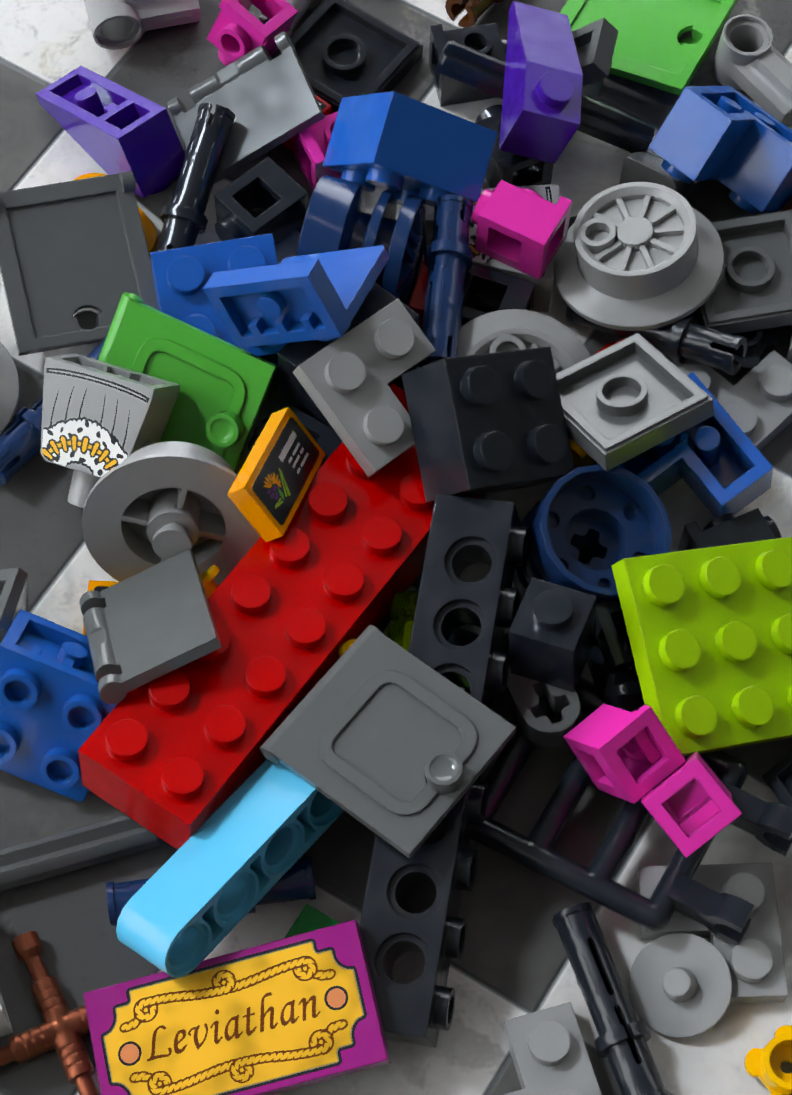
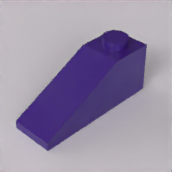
M513 1L509 9L499 150L555 164L580 126L583 73L568 15Z
M83 66L76 68L35 94L39 104L108 175L132 170L136 178V191L134 193L140 197L145 198L148 195L166 190L173 183V179L179 176L185 153L166 108Z

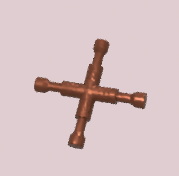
M37 931L23 933L14 938L11 944L17 958L27 966L34 983L31 985L30 990L44 1023L8 1038L9 1044L0 1048V1067L17 1060L19 1065L55 1049L68 1082L76 1084L79 1094L99 1095L92 1078L95 1069L81 1036L90 1033L85 1004L72 1010L69 1009L57 978L49 975L42 959L43 945Z

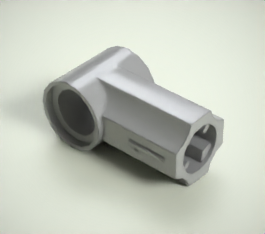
M84 0L96 44L110 50L131 46L140 39L143 31L201 21L199 0Z
M742 14L730 18L724 25L712 63L714 77L723 86H732L736 90H744L763 110L787 127H790L792 125V64L772 45V30L764 20L750 14Z

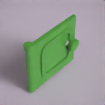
M568 0L560 13L568 15L572 31L602 18H605L619 31L612 57V65L609 70L610 74L681 95L685 87L690 84L701 63L707 59L710 48L739 0ZM692 31V37H687L680 43L678 42V38L683 33Z
M123 292L98 360L181 384L177 400L160 442L179 441L205 447L222 457L236 473L278 365L143 303L144 300L134 293Z

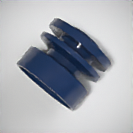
M328 175L322 176L312 193L306 211L296 256L383 245L389 255V259L376 279V283L406 305L408 297L414 291L425 253L427 236L425 233V198L415 195L407 196L396 220L397 195L395 191L384 190L372 214L365 213L366 196L363 183Z
M599 464L578 467L558 479L522 519L521 525L528 526L530 530L529 552L525 566L515 565L513 582L515 587L519 589L522 597H524L530 581L534 577L596 596V604L617 599L619 596L611 565L624 558L670 552L672 529L666 507L652 487L629 470L614 467L605 471Z

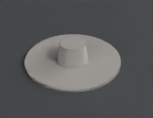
M671 933L653 940L638 954L629 975V995L637 1015L642 1021L647 1023L648 1027L668 1037L689 1038L708 1031L723 1017L731 1000L732 977L725 958L714 945L693 934Z

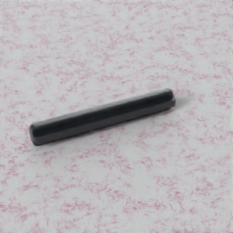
M448 41L439 56L437 71L447 77L503 99L505 62L458 42ZM582 95L581 120L577 131L630 153L647 151L649 149L648 147L653 140L655 127L651 123Z

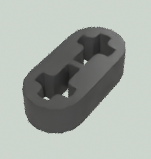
M508 632L504 634L501 651L508 652L510 660ZM509 661L508 681L503 693L523 733L530 742L542 748L554 749L567 745L568 743L563 736L581 722V705L577 692H571L511 673ZM541 696H546L551 709L555 713L562 712V721L552 724L547 716L540 717L539 698Z

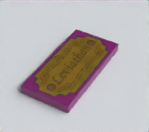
M355 919L203 960L192 972L181 978L170 977L165 972H159L83 993L101 1095H274L391 1064L360 925Z

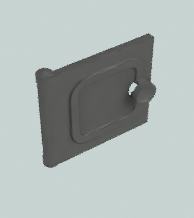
M132 170L0 192V273L19 356L101 342L108 334L123 292L136 294L144 300V304L158 310L151 260L134 193L136 191V178ZM82 308H93V309H96V310H98V311L100 312V313L97 314V313H95V312H93V311L84 310V311H81V312L77 313V314L73 317V315H74L79 309H82Z
M369 625L264 742L259 750L267 760L274 764L279 762L410 859L514 736L516 727L385 636L377 627Z

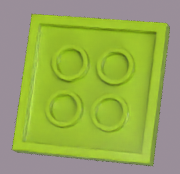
M791 537L624 558L611 565L644 704L651 706L683 757L691 756L696 751L699 754L792 738Z

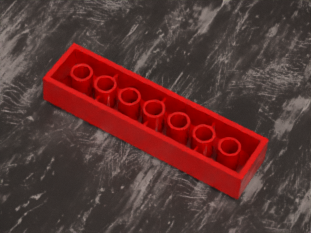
M392 383L390 389L409 413L405 390ZM343 442L336 448L316 472L285 534L268 542H265L260 537L208 598L222 648L127 692L124 700L115 706L79 748L82 785L178 850L267 760L259 748L340 658V646L348 640L357 639L369 625L377 627L393 603L404 595L423 571L435 501L426 502L415 445L369 478ZM478 494V495H472V496H465V497H469V498H479V499H481V497H482L484 494Z

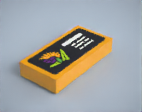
M289 407L271 414L227 493L228 497L265 542L282 537L285 534L325 456V452Z

